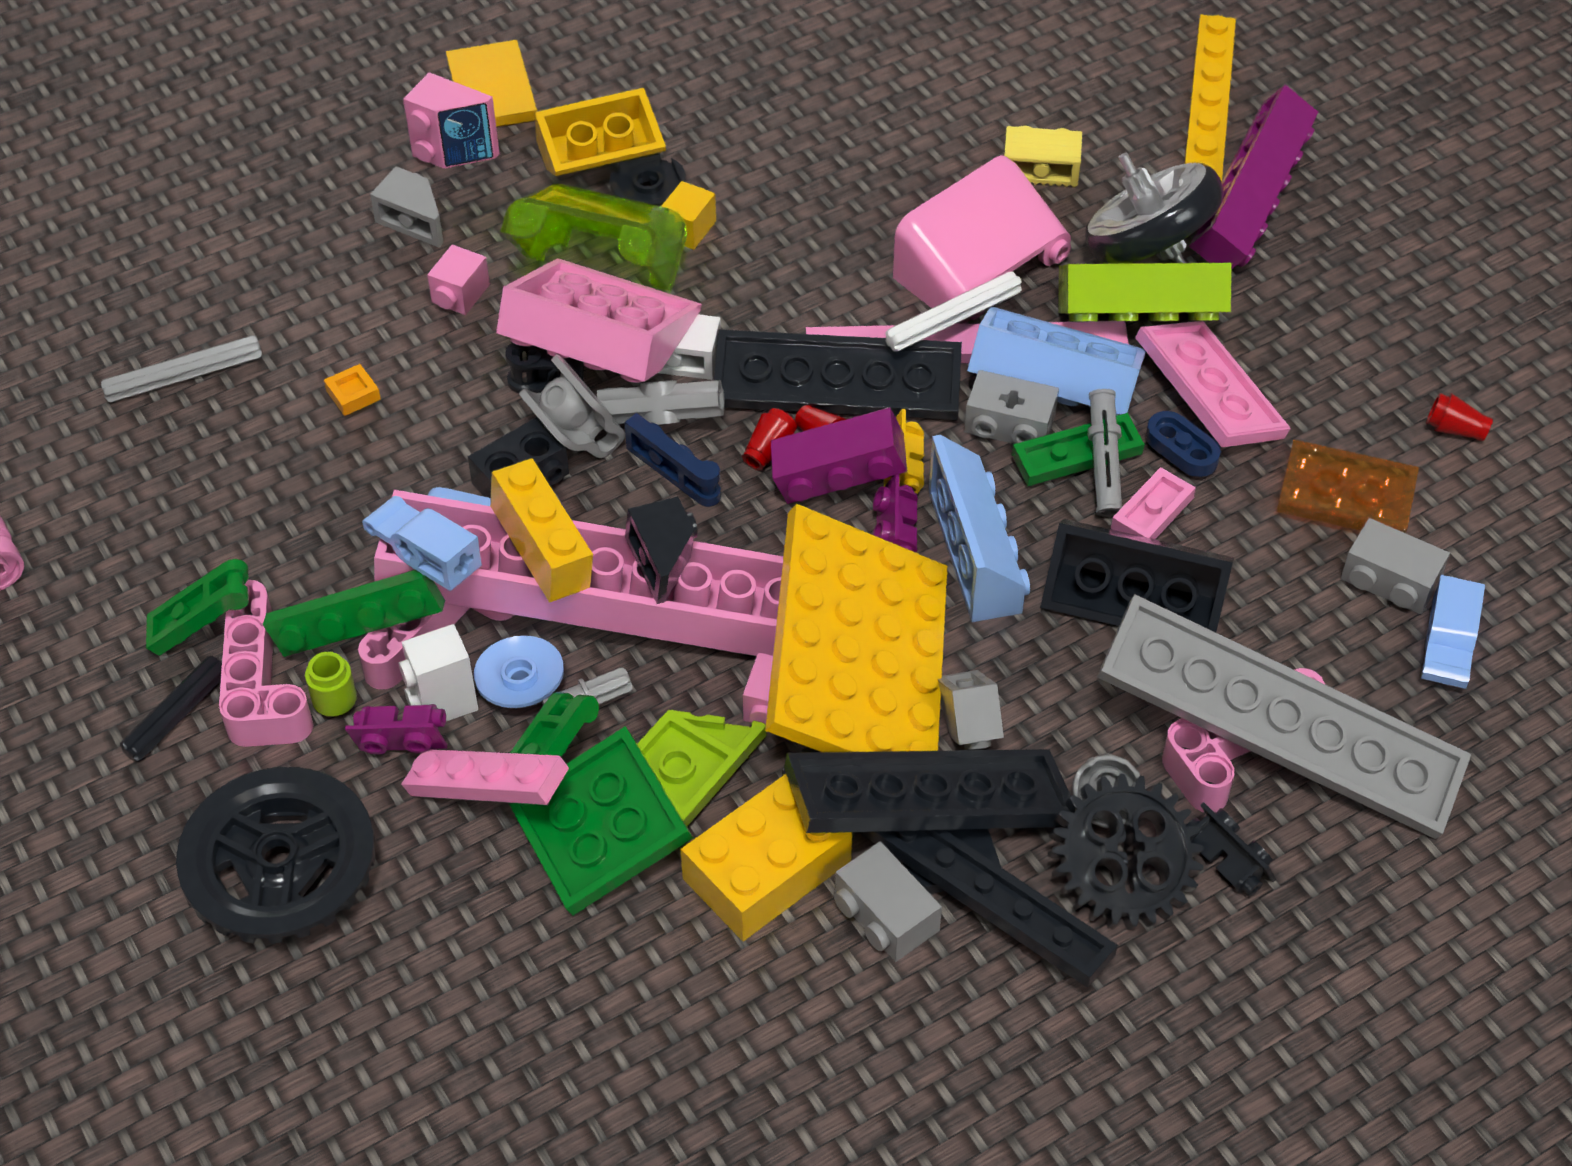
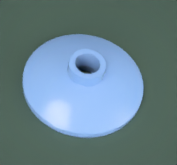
M514 636L494 643L480 655L474 668V680L479 693L487 701L506 708H522L543 701L558 688L564 674L563 660L559 651L548 641L534 636Z

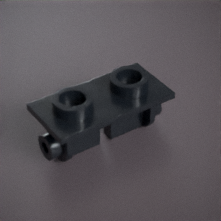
M1203 802L1200 806L1206 817L1201 821L1198 818H1194L1186 825V827L1198 826L1200 828V831L1190 838L1191 843L1204 846L1201 854L1210 863L1223 852L1228 855L1216 869L1239 893L1245 892L1248 896H1252L1258 892L1263 885L1259 879L1264 874L1274 882L1276 878L1268 866L1273 862L1271 856L1255 840L1247 845L1236 834L1241 828L1226 811L1220 808L1214 813Z

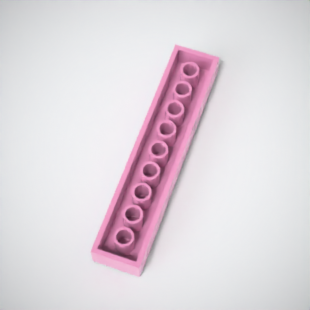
M399 490L393 491L392 497H401L406 504L419 512L430 508L478 536L482 566L451 591L435 582L445 599V603L757 656L758 652L773 656L783 556L693 541L691 558L666 602L657 604L625 538L626 529L572 520L593 553L590 588L549 603L490 506ZM380 538L374 557L375 581L415 570L397 556L392 545Z

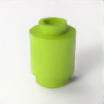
M322 652L315 655L310 660L305 671V679L314 709L325 716H339L348 712L354 706L357 699L349 663L334 652Z

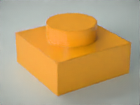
M361 364L324 379L326 392L344 416L381 400L379 388Z

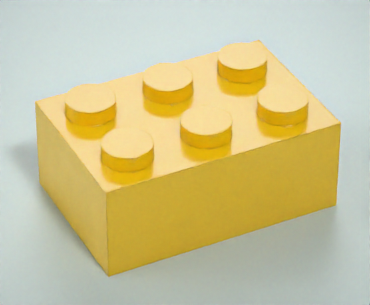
M785 774L681 848L682 879L744 942L851 861L852 832L806 833L787 775Z

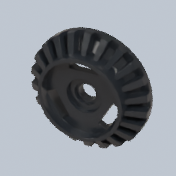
M274 767L257 770L242 775L221 786L209 795L193 812L179 839L176 854L177 876L189 906L193 907L198 918L205 924L209 922L215 926L218 933L227 937L231 933L239 935L243 942L254 943L257 938H267L270 944L282 943L284 936L296 934L300 939L309 936L310 929L321 923L327 927L335 922V914L342 908L349 910L356 902L355 895L359 889L366 888L370 880L369 870L371 866H374L376 857L374 831L369 814L362 801L348 786L336 778L323 772L301 767ZM287 820L303 821L301 823H273ZM282 846L290 850L289 856L280 863H269L264 860L266 853L274 847ZM328 864L333 866L332 872L323 884L309 895L303 897ZM233 866L248 896L238 900L230 895L220 879L221 870Z

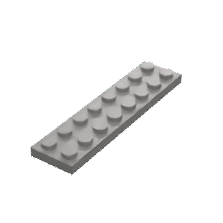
M1134 595L1130 600L1097 675V678L1434 839L1440 837L1445 830L1471 757L1470 753L1138 595Z

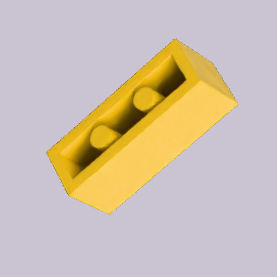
M533 458L493 471L491 476L490 507L549 603L589 589L593 553Z

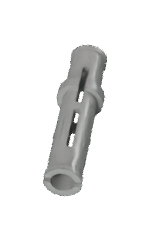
M1097 389L1089 393L1091 427L1088 428V439L1093 442L1096 514L1102 517H1113L1123 507L1118 439L1121 438L1122 432L1121 426L1117 424L1116 393L1112 389ZM1103 419H1105L1106 445L1104 444ZM1105 460L1108 461L1109 487H1107Z

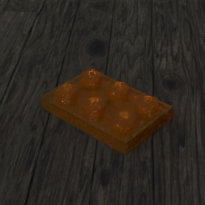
M1293 440L1276 512L1360 531L1367 520L1371 518L1406 533L1419 467Z

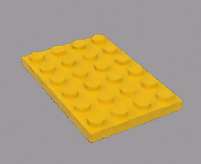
M796 503L788 512L765 731L820 752L938 751L941 701L938 679L942 678L947 565Z

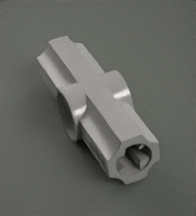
M677 380L641 383L639 387L597 390V398L618 424H624L635 413H638L648 422H653L657 425L680 422V419H700L724 415L725 399L721 380L677 383Z

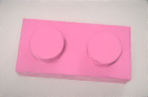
M1160 467L1113 516L1111 529L1156 539L1193 500L1196 487Z

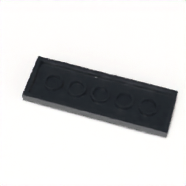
M719 329L714 380H721L724 390V407L763 410L777 408L782 411H799L801 407L810 405L829 413L864 415L890 407L895 417L901 409H905L906 417L958 420L962 342L921 340L899 352H895L890 346H887L886 338Z
M1050 749L787 753L784 769L806 833L1063 827L1054 818L1061 810L1070 812L1065 802L1071 797V794Z

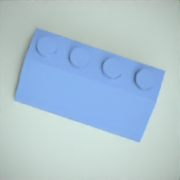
M990 307L979 325L967 371L975 373L977 376L978 371L982 370L1058 387L1057 402L1069 406H1077L1078 403L1090 406L1089 393L1091 391L1112 389L1116 393L1115 408L1117 416L1118 414L1128 412L1146 351L1140 347L996 307Z
M942 435L932 436L928 492L971 622L1022 614L1024 596L1030 594L1029 577L1025 569L1019 570L1017 564V543L1014 536H1008L1005 530L1007 527L1006 513L1002 503L996 504L994 498L995 482L992 473L985 472L979 455Z

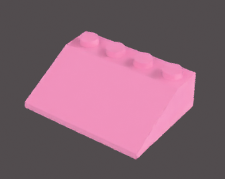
M557 258L503 287L496 333L511 338L510 340L514 344L520 346L534 345L546 349L547 353L553 357L556 354L562 358L570 357L584 362V366L593 370L607 369L621 374V378L626 381L640 383L645 382L663 369L699 314L701 304Z

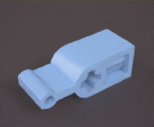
M393 496L362 520L363 528L370 535H376L392 545L395 553L404 563L449 591L453 590L482 566L478 536L430 508L419 512L406 504L399 496Z
M1445 575L1440 576L1432 600L1421 679L1464 689L1467 688L1471 672L1472 655L1478 635L1485 584Z

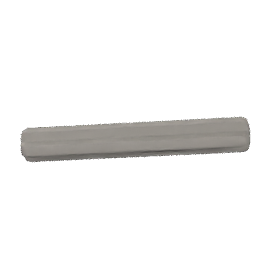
M251 335L103 379L101 387L107 402L112 403L259 359L262 356V351L256 336Z

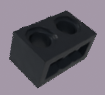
M538 417L467 456L471 482L484 497L491 498V476L493 471L533 458L549 485L556 484L569 474L566 447L550 433Z

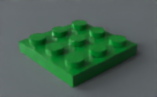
M626 726L568 762L567 766L569 769L547 805L508 802L561 901L572 916L693 839L692 834Z

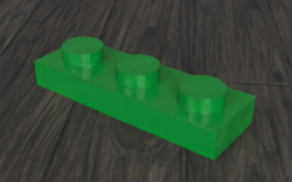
M1129 414L1117 415V424L1121 426L1122 432L1121 438L1118 439L1119 461L1141 455L1145 444ZM1103 419L1104 444L1106 445L1105 419ZM1091 423L1013 444L1011 454L1027 487L1094 468L1093 442L1088 439V428L1091 427Z

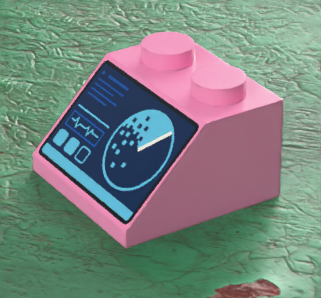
M429 72L403 99L413 157L441 168H449L495 159L500 154L492 96Z

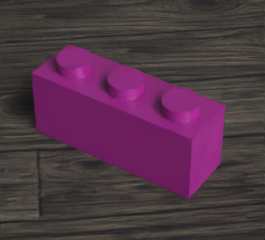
M890 407L771 440L773 480L787 504L907 472L904 433Z

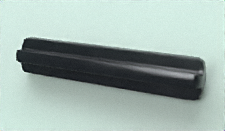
M207 656L120 742L123 753L136 762L140 761L221 681L222 661L214 656Z

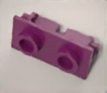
M899 474L893 475L885 487H879L875 494L873 510L877 511V521L873 535L917 553V527H914V524L917 522L918 495L911 486H899Z
M435 704L404 706L402 721H397L399 710L396 706H364L361 711L354 713V725H348L345 728L359 750L370 754H383L387 750H408L414 753H424L430 751V749H447L448 746L438 731V727H444L446 724V712L443 708L438 709Z

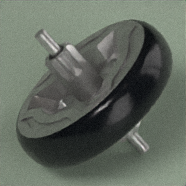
M1127 152L1121 154L1118 158L1127 173L1121 180L1125 190L1102 206L1088 222L1085 238L1089 250L1098 261L1104 264L1133 263L1160 253L1165 260L1173 259L1174 263H1186L1181 255L1186 248L1184 239L1202 227L1218 211L1223 202L1224 188L1220 177L1209 165L1200 162L1173 166L1149 175L1146 168H1135Z

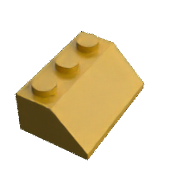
M644 87L535 112L536 141L546 169L555 176L666 151L665 142Z

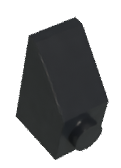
M678 496L629 508L627 513L625 538L657 604L666 602L691 558L693 538H696L698 535L697 524L691 512L686 513Z

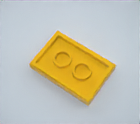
M517 40L446 51L447 63L453 82L493 97L496 127L535 120L537 108Z

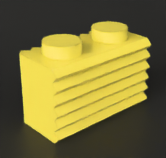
M1007 126L1004 156L1017 164L1030 183L1033 182L1035 185L1041 183L1043 186L1047 183L1050 186L1056 184L1058 187L1063 184L1065 187L1071 185L1074 188L1078 185L1082 131H1070L1065 128L1054 130L1032 128L1029 126Z

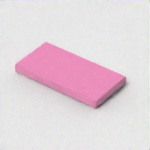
M1204 321L1140 327L1135 337L1136 340L1222 448L1285 439L1291 429Z

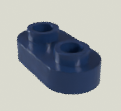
M1162 411L1154 414L1149 419L1146 432L1148 444L1183 472L1195 477H1204L1212 474L1217 469L1221 453L1218 443L1185 417L1176 412Z

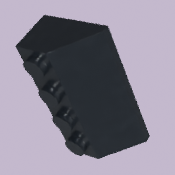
M1063 519L1058 526L1040 608L1119 626L1130 600L1134 595H1138L1216 633L1234 557Z

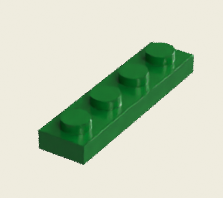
M412 570L266 613L263 626L282 655L286 657L442 612L445 599L433 580L417 570Z

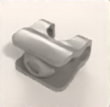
M556 354L551 361L561 371V376L549 382L541 393H534L527 388H523L519 395L550 433L565 447L574 451L586 450L598 458L607 457L623 442L625 432L564 358ZM604 429L608 432L601 440L594 441L596 435Z

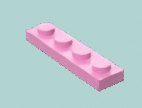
M430 749V751L421 753L414 760L411 770L401 785L410 796L547 805L569 767L561 756Z

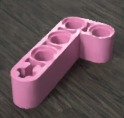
M248 580L244 584L249 590L248 605L240 610L229 609L226 611L219 698V709L228 738L238 746L250 747L301 742L310 735L314 726L306 694L296 685H271L273 640L263 626L266 613L272 612V608L264 585L256 580Z
M445 603L442 612L368 633L361 640L358 647L366 683L376 689H389L400 683L403 677L398 662L405 660L402 641L455 624L472 607ZM472 608L496 621H504L515 616L513 614Z
M1305 668L1294 669L1325 684L1322 677L1315 671ZM1181 718L1172 723L1168 729L1162 763L1188 802L1195 809L1204 812L1200 806L1204 802L1213 812H1217L1220 808L1225 807L1233 783L1234 767L1230 760L1248 753L1250 750Z

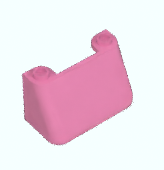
M1000 155L915 208L901 220L895 232L893 279L930 308H934L1000 275L1014 271L1036 255L1046 266L1061 263L1070 253L1071 236L1017 164L1006 156ZM985 310L956 324H966L970 320H975L979 318Z

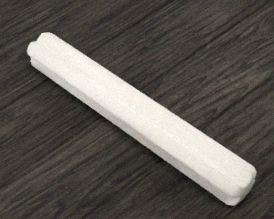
M1011 271L1000 275L888 329L885 332L886 344L893 351L899 352L1019 294L1022 290L1020 285L1022 281L1019 276H1016Z

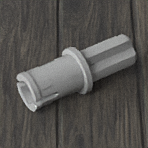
M619 667L585 682L580 678L578 679V685L561 692L569 693L573 697L580 694L594 696L600 705L631 692L632 683L627 671L623 667ZM549 697L545 698L542 701L543 705L546 703Z

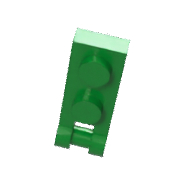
M240 559L227 560L148 613L146 649L160 656L175 645L182 643L187 637L205 625L214 622L229 609L240 610L245 608L249 603V590L244 585L249 578L248 565Z
M553 693L510 753L562 756L584 723H591L596 719L599 712L597 699L590 695L580 694L573 697L569 693Z

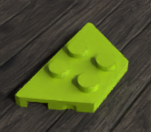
M667 710L638 742V746L684 823L688 826L767 736V731H765L766 724L759 721H753L751 727L725 724V717L694 716L690 712Z

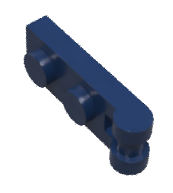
M635 413L624 422L628 451L698 504L711 507L719 503L721 488L718 484L720 481V468L717 463L699 460L687 446L676 443L664 433L659 425L648 422L638 413Z

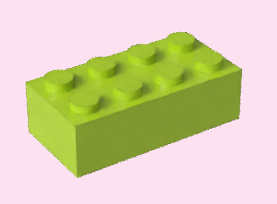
M1232 263L1060 265L1059 313H1069V321H1098V313H1108V321H1138V313H1148V321H1179V312H1188V320H1219V312H1231Z

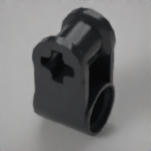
M511 343L506 348L505 357L510 365L507 383L512 391L519 393L523 388H527L531 392L541 393L549 382L561 376V371L551 361L553 356L549 355L546 349L534 345L520 346ZM523 351H526L527 361H523ZM570 357L564 358L584 382V362ZM526 372L527 381L524 383L522 373Z

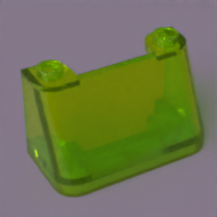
M551 184L515 200L505 213L500 232L526 258L544 262L545 252L551 247L557 245L568 246L572 229L618 239L620 254L628 262L646 267L650 273V284L653 287L672 291L688 231L683 217L673 209L564 184Z

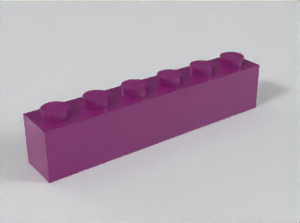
M1286 84L1262 103L1222 180L1224 198L1220 208L1196 231L1189 245L1190 248L1209 263H1232L1231 269H1233L1236 265L1243 267L1250 261L1256 252V249L1253 247L1255 241L1263 235L1268 227V224L1265 222L1266 218L1280 203V200L1277 198L1278 194L1288 185L1292 178L1289 174L1290 170L1303 156V152L1300 149L1315 131L1312 125L1319 112Z

